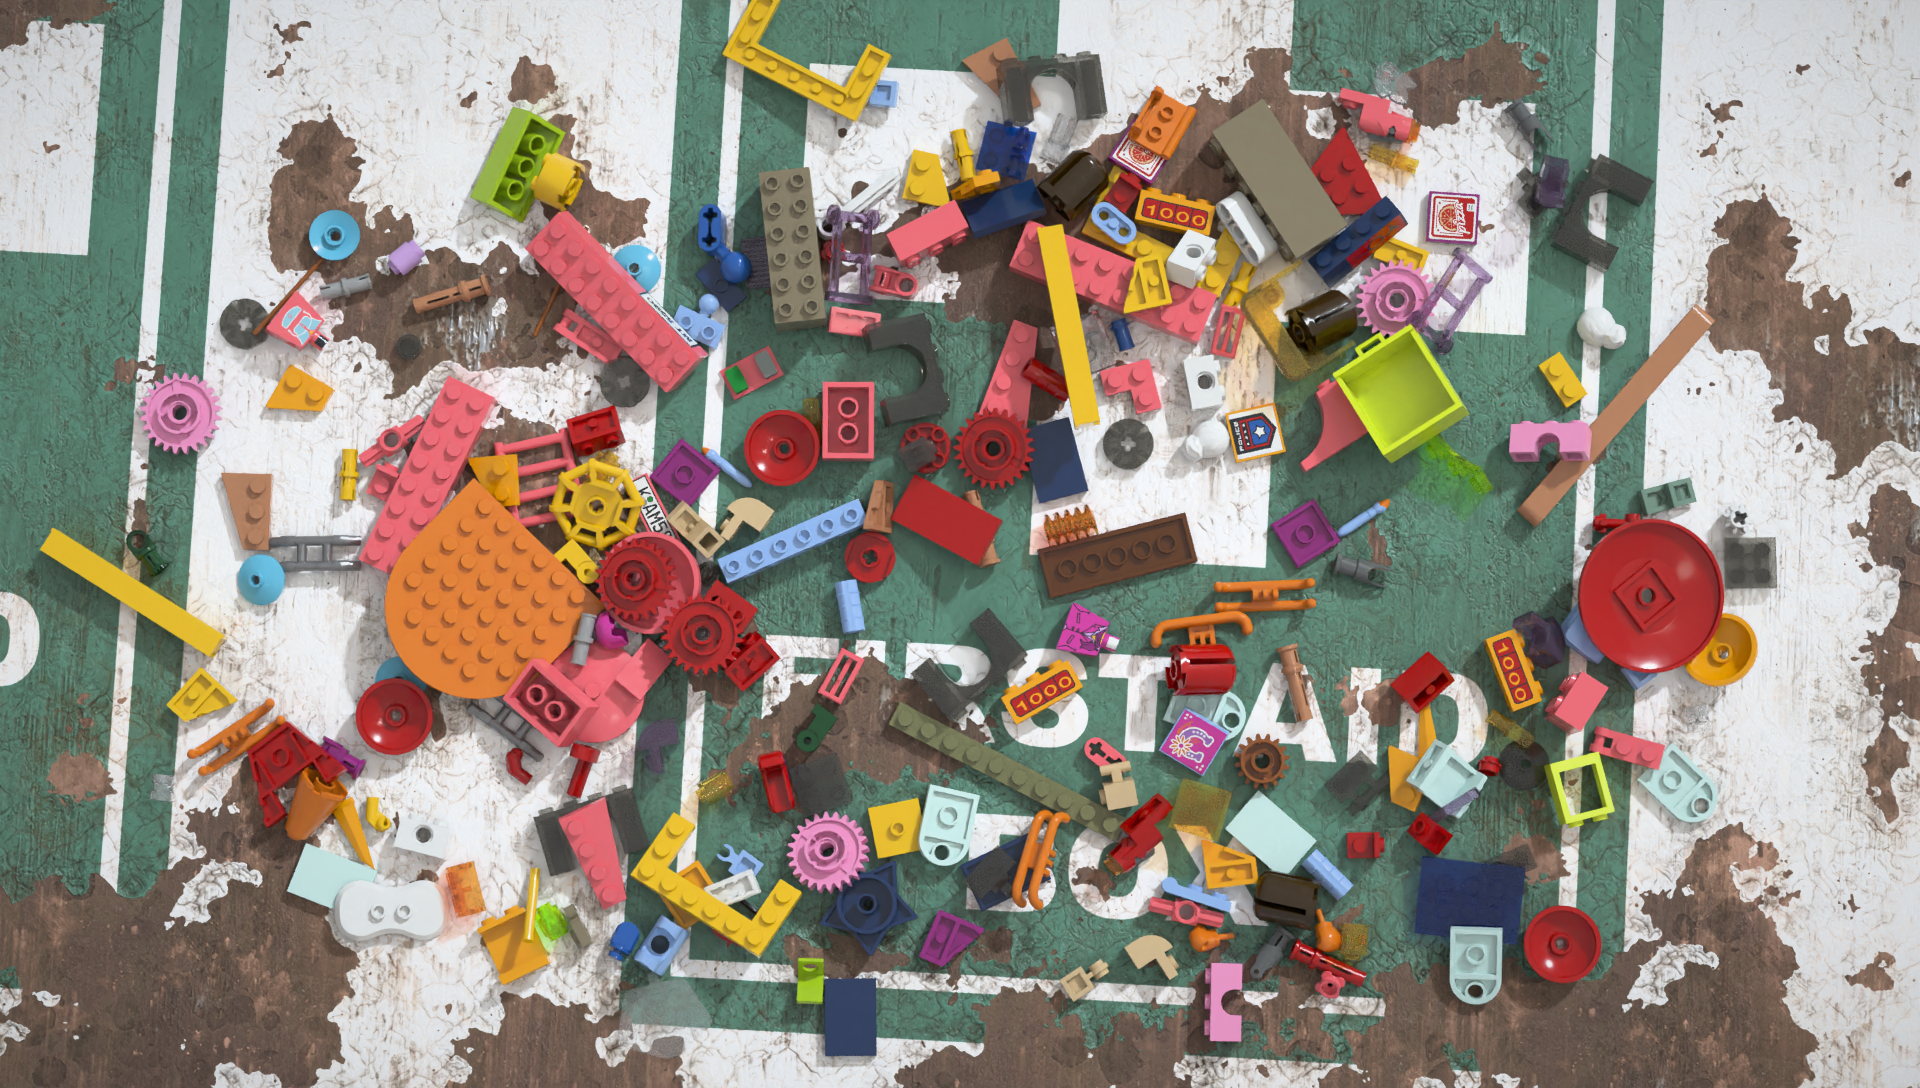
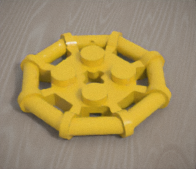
M590 458L588 462L559 474V482L552 504L549 505V511L553 512L565 534L566 540L570 541L573 538L576 542L598 548L599 551H604V548L636 533L635 527L641 508L645 505V498L641 497L628 469H621L596 461L595 458ZM590 472V480H585L580 485L574 481V479ZM597 472L615 477L612 483L598 479ZM621 483L630 496L629 499L623 500L621 492L617 488ZM567 488L574 492L571 503H563ZM600 500L604 508L594 511L593 505L590 502ZM623 508H631L626 522L619 519ZM570 511L576 518V524L573 527L564 512ZM616 526L619 529L604 537L603 531L606 528ZM581 528L596 532V537L579 531Z

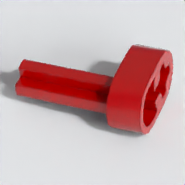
M573 742L569 755L577 758L578 761L567 790L568 795L581 798L592 764H597L600 750Z

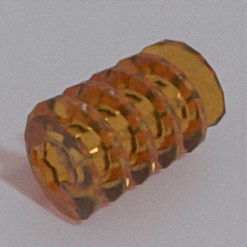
M1087 504L1083 507V513H1081L1078 507H1074L1073 515L1070 514L1068 509H1065L1063 518L1058 512L1054 513L1053 520H1051L1048 514L1044 515L1043 527L1049 547L1051 539H1054L1057 545L1060 544L1061 536L1067 542H1070L1072 533L1077 540L1080 539L1081 531L1087 537H1090V529L1092 528L1097 535L1099 534L1093 510Z

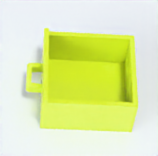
M1411 324L1388 339H1385L1381 332L1354 348L1359 355L1358 358L1333 373L1334 378L1339 383L1381 453L1390 463L1395 462L1469 415L1468 410L1424 340ZM1379 340L1381 341L1380 344L1373 347L1366 353H1363L1364 349L1368 348L1369 346H1371Z

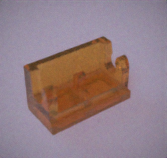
M474 861L445 868L444 872L456 919L486 911Z

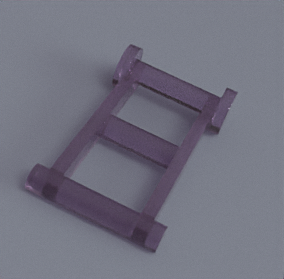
M831 204L826 213L828 224L833 225L829 291L825 292L824 298L826 301L870 306L873 302V297L869 295L868 290L872 230L877 229L879 226L880 214L877 210L873 209L868 210L866 214L841 211L839 205ZM843 221L863 223L861 254L841 251ZM840 262L861 264L859 294L839 292Z
M1459 247L1454 249L1452 253L1454 259L1422 309L1412 312L1406 320V326L1411 324L1436 344L1435 350L1440 355L1447 354L1453 348L1454 340L1451 338L1452 334L1484 284H1489L1493 279L1490 273ZM1461 264L1465 265L1477 276V279L1462 301L1447 289ZM1440 297L1456 310L1441 335L1425 322Z

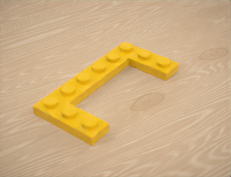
M751 0L722 55L857 123L892 58L891 55L868 44L844 88L759 45L781 0Z
M1114 165L1109 175L1110 183L1108 188L1100 194L1095 206L1098 203L1105 202L1103 201L1117 181L1121 172L1126 175L1128 174L1127 172ZM1102 212L1099 214V218L1105 221L1109 218V215ZM1091 214L1082 231L1083 235L1134 259L1161 253L1165 273L1167 260L1175 249L1137 230L1135 239L1130 244L1119 245L1093 224ZM1226 227L1215 246L1217 257L1212 266L1208 265L1204 279L1202 281L1198 280L1195 285L1216 294L1217 299H1219L1241 253L1240 248ZM1124 228L1118 231L1122 237L1128 235V231Z
M673 812L631 873V877L760 958L801 898L802 892L780 879L753 920L751 921L669 869L673 860L696 829L694 824Z

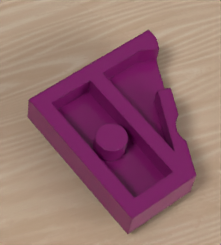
M939 909L919 957L943 967L982 934L984 928Z

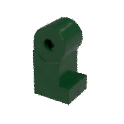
M817 703L811 710L816 717L807 730L801 731L797 736L796 743L804 752L815 751L839 719Z

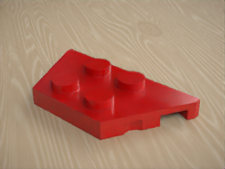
M1342 127L1312 166L1311 171L1341 216H1362L1382 198L1345 127Z

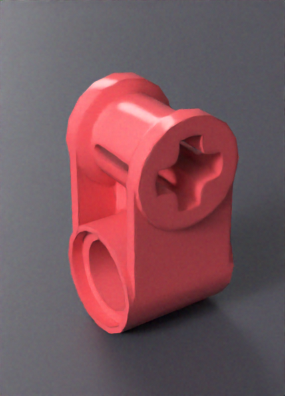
M881 265L874 266L876 272L873 283L868 288L869 291L905 300H910L917 296L919 286L913 275ZM904 281H911L914 284L910 292L900 290V286Z

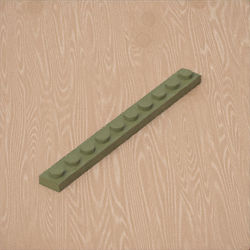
M902 702L899 703L888 724L1056 812L1067 813L1070 819L1114 842L1117 841L1122 831L1120 825L1127 820L1125 817L1111 810L1108 811L1107 808Z

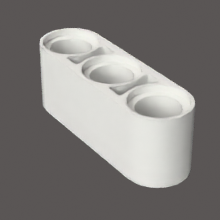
M1236 191L1216 204V212L1252 265H1258L1277 253L1278 248L1275 240L1242 192Z

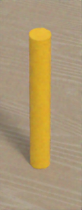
M539 868L530 869L523 942L525 943L533 942L540 879Z

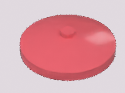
M641 532L623 540H626L629 545H631L633 538L638 540L639 545L643 539L648 540V547L652 543H656V551L661 548L665 550L663 558H672L668 566L676 567L671 572V575L677 577V580L671 582V585L677 589L669 591L673 599L664 600L667 608L659 606V615L650 612V619H645L641 615L640 621H635L633 615L629 620H625L624 613L617 617L615 616L616 609L607 611L618 624L626 629L642 634H660L666 632L661 629L662 626L669 625L664 619L665 616H673L670 611L671 607L679 609L678 601L680 600L686 604L688 595L693 600H696L697 594L701 591V574L694 555L682 542L659 532ZM622 541L617 544L620 548L622 547ZM635 573L631 577V584L634 587L638 586L641 582L639 573ZM609 602L603 603L605 608H607Z
M594 640L593 644H590L586 666L570 663L574 645L568 647L551 665L599 706L576 740L600 743L623 735L639 718L646 696L645 694L639 701L614 680L632 657L622 648L608 649L600 644L599 641Z

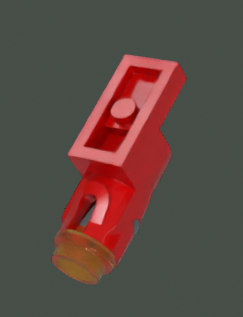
M1159 793L1154 795L1120 825V828L1127 837L1121 839L1116 847L1106 855L1107 859L1103 861L1104 865L1115 877L1128 873L1139 866L1140 863L1155 854V847L1163 840L1164 837L1155 827V824L1163 820L1173 807Z

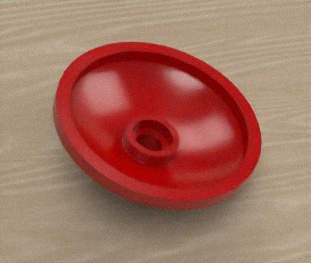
M774 410L762 415L751 425L745 438L744 453L749 468L759 479L771 485L790 486L801 482L812 473L820 457V439L815 427L806 417L794 411ZM784 444L789 446V451L786 454L781 452V447Z
M389 678L373 684L363 693L356 708V725L360 736L367 745L383 754L401 755L416 749L425 741L432 728L433 710L428 696L419 686L405 679ZM393 711L400 712L401 718L399 720L392 718Z
M1553 906L1538 913L1529 923L1524 935V953L1531 968L1544 979L1556 983H1570L1585 977L1597 964L1601 953V936L1594 921L1583 911L1571 906ZM1559 939L1564 941L1562 949L1556 947V941Z

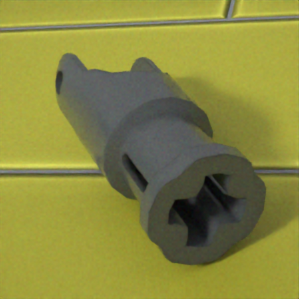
M1520 97L1503 111L1505 114H1510L1517 123L1516 128L1529 145L1540 154L1530 139L1532 129L1539 128L1546 133L1553 143L1554 140L1535 113L1531 114L1523 104L1524 99Z
M1338 552L1334 560L1332 574H1343L1352 577L1353 580L1387 588V585L1371 581L1368 578V573L1374 568L1388 571L1393 570L1390 567L1368 560L1347 558Z
M1278 924L1275 927L1276 931L1269 941L1264 942L1258 950L1256 962L1250 969V974L1254 979H1261L1267 970L1277 965L1283 957L1282 952L1289 942L1296 939L1294 935Z

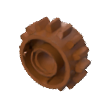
M1258 733L1254 741L1250 737L1246 738L1248 745L1239 744L1238 747L1242 752L1234 754L1239 759V762L1235 763L1234 767H1240L1241 771L1237 776H1245V785L1251 781L1253 782L1254 789H1257L1259 784H1262L1264 789H1268L1269 782L1276 786L1278 785L1277 777L1280 779L1285 778L1282 770H1289V766L1285 765V761L1290 759V756L1283 754L1286 746H1278L1280 739L1277 738L1271 741L1270 734L1261 739ZM1259 754L1265 755L1269 760L1268 766L1264 769L1258 768L1255 764V758Z

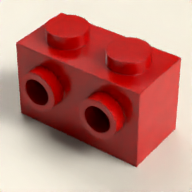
M719 580L715 581L703 598L706 599L707 595L711 594L712 601L721 597V605L729 602L727 610L737 611L733 618L741 619V623L736 627L743 629L744 632L759 612L756 607Z
M1427 651L1393 681L1390 686L1400 700L1418 714L1455 680L1447 668Z

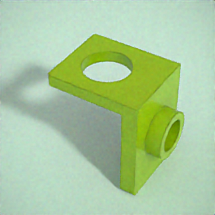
M798 958L797 1004H823L824 959ZM807 964H813V965H816V966H818V967H816V968H806V967H804V966L807 965Z

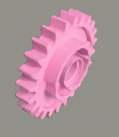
M1389 260L1388 267H1385L1382 262L1379 263V271L1370 268L1371 277L1363 275L1366 284H1358V287L1363 292L1355 294L1357 298L1361 299V302L1356 304L1355 307L1363 309L1358 317H1366L1364 326L1372 324L1371 333L1379 330L1383 336L1389 334V337H1391L1409 324L1421 333L1422 328L1420 325L1422 323L1425 325L1430 324L1426 317L1435 315L1430 311V308L1437 306L1436 303L1431 301V298L1437 296V293L1430 292L1434 283H1426L1429 275L1421 276V267L1413 270L1412 262L1404 267L1403 260H1399L1397 266L1394 265L1392 260ZM1394 293H1399L1403 297L1402 305L1397 308L1392 307L1389 302L1390 296Z
M174 373L172 380L165 375L164 383L161 384L155 381L157 388L155 390L147 389L151 396L142 398L147 403L146 406L140 407V410L146 412L144 416L140 417V420L147 422L142 429L144 431H151L147 438L149 440L156 438L154 445L157 447L164 444L163 450L165 452H168L172 447L176 455H178L180 449L186 455L189 454L190 447L198 452V444L201 443L204 446H208L206 438L214 439L215 437L211 433L212 430H220L215 425L216 421L223 419L216 414L223 410L221 406L215 405L220 398L218 396H211L215 389L212 387L206 389L208 382L205 380L198 384L199 377L196 375L191 380H189V374L187 373L183 374L182 379H180L177 373ZM181 407H185L187 410L186 417L182 420H177L175 417L176 411Z
M825 812L822 819L817 814H814L813 822L806 818V827L798 825L797 828L800 833L791 835L795 843H788V847L792 852L788 853L787 857L793 860L789 863L790 868L795 869L793 875L795 878L800 877L799 881L802 885L808 883V888L811 891L817 886V890L821 894L825 888L828 889L830 894L833 893L834 887L843 891V884L845 883L851 887L852 878L860 879L857 872L866 871L862 863L869 862L868 857L864 855L870 852V849L864 845L868 842L866 836H862L864 833L861 827L857 828L858 824L855 820L849 823L847 815L840 819L837 812L831 818ZM829 848L834 849L831 856L823 857L825 850Z

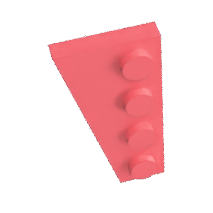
M1017 320L1013 321L979 412L981 416H983V409H988L990 414H992L994 408H998L999 414L1004 409H1007L1008 417L1016 413V421L1025 420L1023 429L1027 428L1032 383L1020 376L1026 362L1031 357L1035 358L1038 328Z

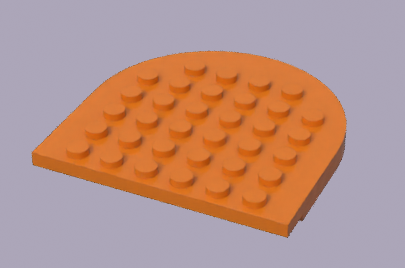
M475 478L402 551L391 570L384 596V617L387 633L395 652L403 664L413 675L431 688L465 699H487L505 695L531 659L543 658L551 664L570 645L574 635H577L581 613L598 616L605 608L604 604ZM538 671L527 684L536 679L541 673Z

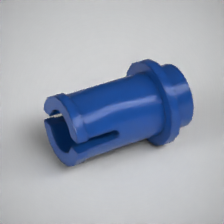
M1125 318L1111 322L1112 327L1110 328L1111 331H1114L1120 352L1135 347L1128 328L1130 323L1126 322Z

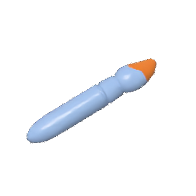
M708 447L701 449L704 456L710 462H714L715 465L720 467L721 470L739 484L747 488L752 487L750 479L728 461L720 457L715 450Z
M1386 499L1374 503L1373 507L1343 525L1338 530L1337 536H1346L1375 515L1384 512L1388 508L1390 500Z

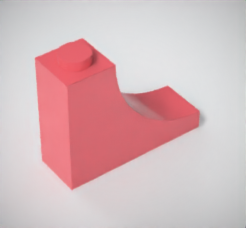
M1328 379L1317 386L1319 391L1314 396L1321 410L1322 430L1314 451L1299 464L1304 473L1369 433L1337 380L1331 382Z

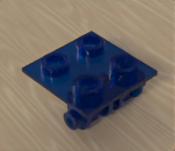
M988 120L975 169L981 171L991 169L992 172L998 171V174L1001 176L1025 181L1037 132L1029 131V128L1024 126L1017 128Z

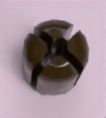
M1079 149L1072 151L1040 182L1037 189L1044 199L1047 198L1056 208V212L1069 222L1080 215L1108 188L1110 179L1107 170H1105V167L1096 157L1092 156L1088 151Z
M1330 290L1287 310L1284 316L1288 315L1289 328L1286 329V332L1295 349L1301 348L1308 353L1305 356H1310L1351 336L1358 327V317L1355 308L1316 325L1318 322L1342 311L1345 306L1352 303L1351 300L1340 290Z
M1274 870L1264 871L1257 880L1252 909L1255 917L1261 921L1311 931L1321 880Z

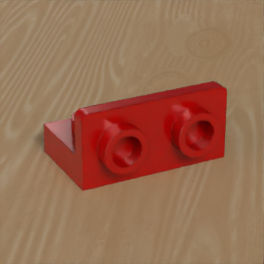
M615 405L566 420L577 457L589 456L597 451L615 448L626 443Z
M757 631L748 633L742 638L743 643L737 646L740 649V653H732L735 659L734 662L726 660L727 668H722L742 692L781 659Z

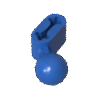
M705 205L699 213V246L706 254L716 257L721 262L720 271L724 279L732 283H741L751 273V261L744 253L731 252L726 247V216L716 205Z

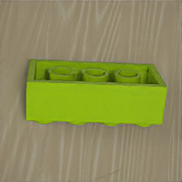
M512 107L470 198L489 209L523 223L535 199L534 191L530 189L531 182L536 175L539 176L543 168L541 164L544 156L547 153H557L566 132L531 111Z

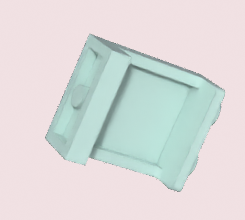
M1435 739L1406 781L1443 811L1459 819L1467 811L1469 804L1476 794L1482 789L1487 776L1475 770L1455 754V750L1450 746Z

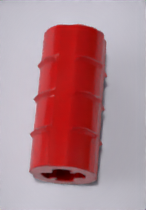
M1033 357L1026 362L1020 376L1062 402L1069 398L1065 376H1062Z

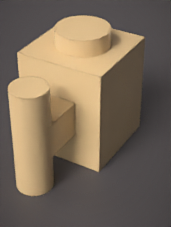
M1130 761L1099 766L1101 776L1111 775L1112 780L1102 782L1103 789L1098 790L1101 805L1106 804L1108 811L1138 805L1133 777L1122 778V772L1131 771Z

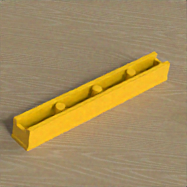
M1063 225L1037 227V236L1074 428L1079 430V428L1100 425L1099 411Z
M55 528L51 529L50 535L40 548L47 555L209 657L214 658L224 641H227L229 638Z

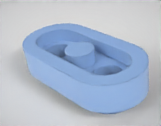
M1101 202L1093 208L1091 214L1093 224L1119 245H1127L1135 239V224L1112 204ZM1102 212L1109 215V218L1105 221L1099 218V214ZM1122 228L1128 231V235L1125 237L1119 235L1118 231Z

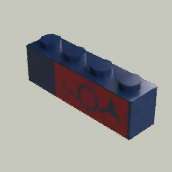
M1385 196L1307 261L1317 275L1331 289L1407 226L1408 222L1401 211Z

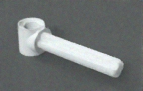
M893 168L890 169L836 213L832 210L828 214L823 215L818 222L817 231L819 236L826 241L836 239L846 229L845 224L901 180L898 172ZM825 222H832L835 224L836 230L832 233H827L823 230L822 225Z

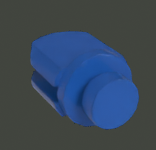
M622 922L617 926L609 943L613 951L610 950L608 956L621 962L624 958L622 954L629 956L632 953L639 939L637 926L630 922Z

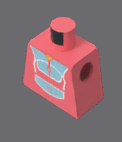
M297 291L293 293L265 329L267 334L299 351H302L308 342L321 351L330 340L318 331L324 323V319Z

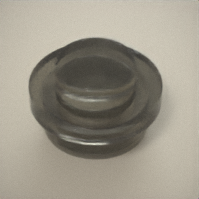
M407 334L399 338L396 350L403 359L412 360L420 355L422 344L416 336Z
M703 562L699 565L701 585L704 587L712 586L720 577L719 566L713 562Z

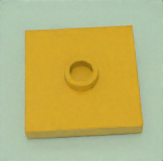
M918 798L868 808L878 859L919 851L918 833L922 815Z

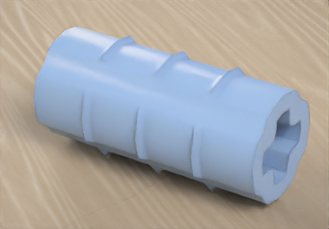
M857 580L835 583L843 634L865 631Z
M1317 849L1301 864L1316 880H1321V885L1337 901L1353 886L1345 875L1336 869V866H1333L1327 860V857H1324Z

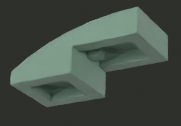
M1690 477L1637 491L1643 516L1697 502Z

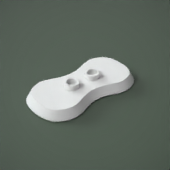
M419 880L395 888L383 887L369 881H353L339 890L335 901V921L339 931L347 938L357 941L369 940L387 933L402 934L416 940H430L439 936L445 930L449 918V901L445 890L437 883L428 880Z

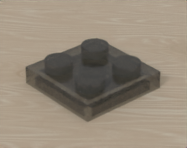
M1776 537L1723 538L1725 589L1777 588Z

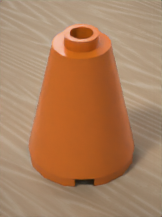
M305 768L299 776L286 820L285 829L287 835L296 841L306 840L346 799L348 795L346 787L338 779L330 784L326 783L318 769Z

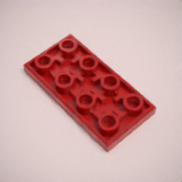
M914 474L891 517L893 521L978 566L1003 523L1001 519Z

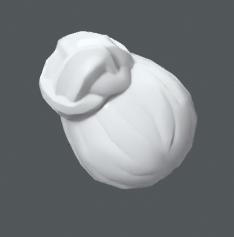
M1588 308L1577 321V332L1580 338L1592 345L1604 346L1607 349H1617L1626 340L1625 328L1622 325L1616 324L1610 312L1605 308Z
M1215 419L1201 422L1183 441L1181 446L1182 454L1192 462L1223 454L1229 446L1230 436L1228 430L1221 422Z

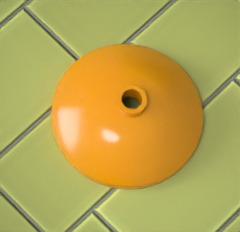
M1722 613L1719 626L1709 644L1699 655L1684 664V666L1696 681L1711 687L1731 685L1741 680L1751 670L1758 654L1756 634L1751 626L1741 617ZM1724 653H1728L1727 658L1721 659Z

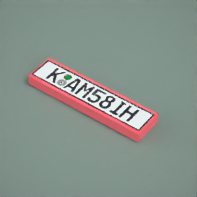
M645 473L633 479L632 481L641 497L645 498V505L641 508L640 517L647 531L663 533L682 542L676 529L665 519L668 514L648 474Z

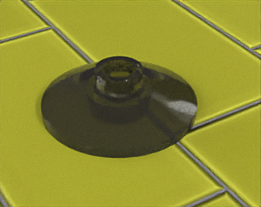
M1528 739L1515 740L1509 743L1499 756L1498 763L1502 765L1499 773L1510 787L1517 790H1530L1538 787L1546 779L1544 766L1549 765V758L1544 748L1538 743ZM1523 759L1529 761L1528 769L1521 767L1520 763Z

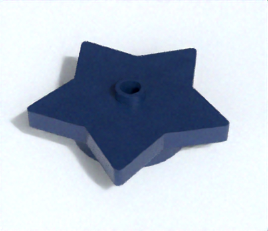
M895 861L867 873L858 871L857 874L860 879L852 878L851 887L845 883L843 884V891L837 888V898L820 922L825 927L852 932L870 956L875 954L889 929L918 918L916 913L898 894L897 863ZM872 901L874 907L869 911L864 908L865 902Z

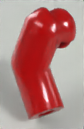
M512 748L505 757L507 771L526 786L533 775L521 766L523 752L519 748Z

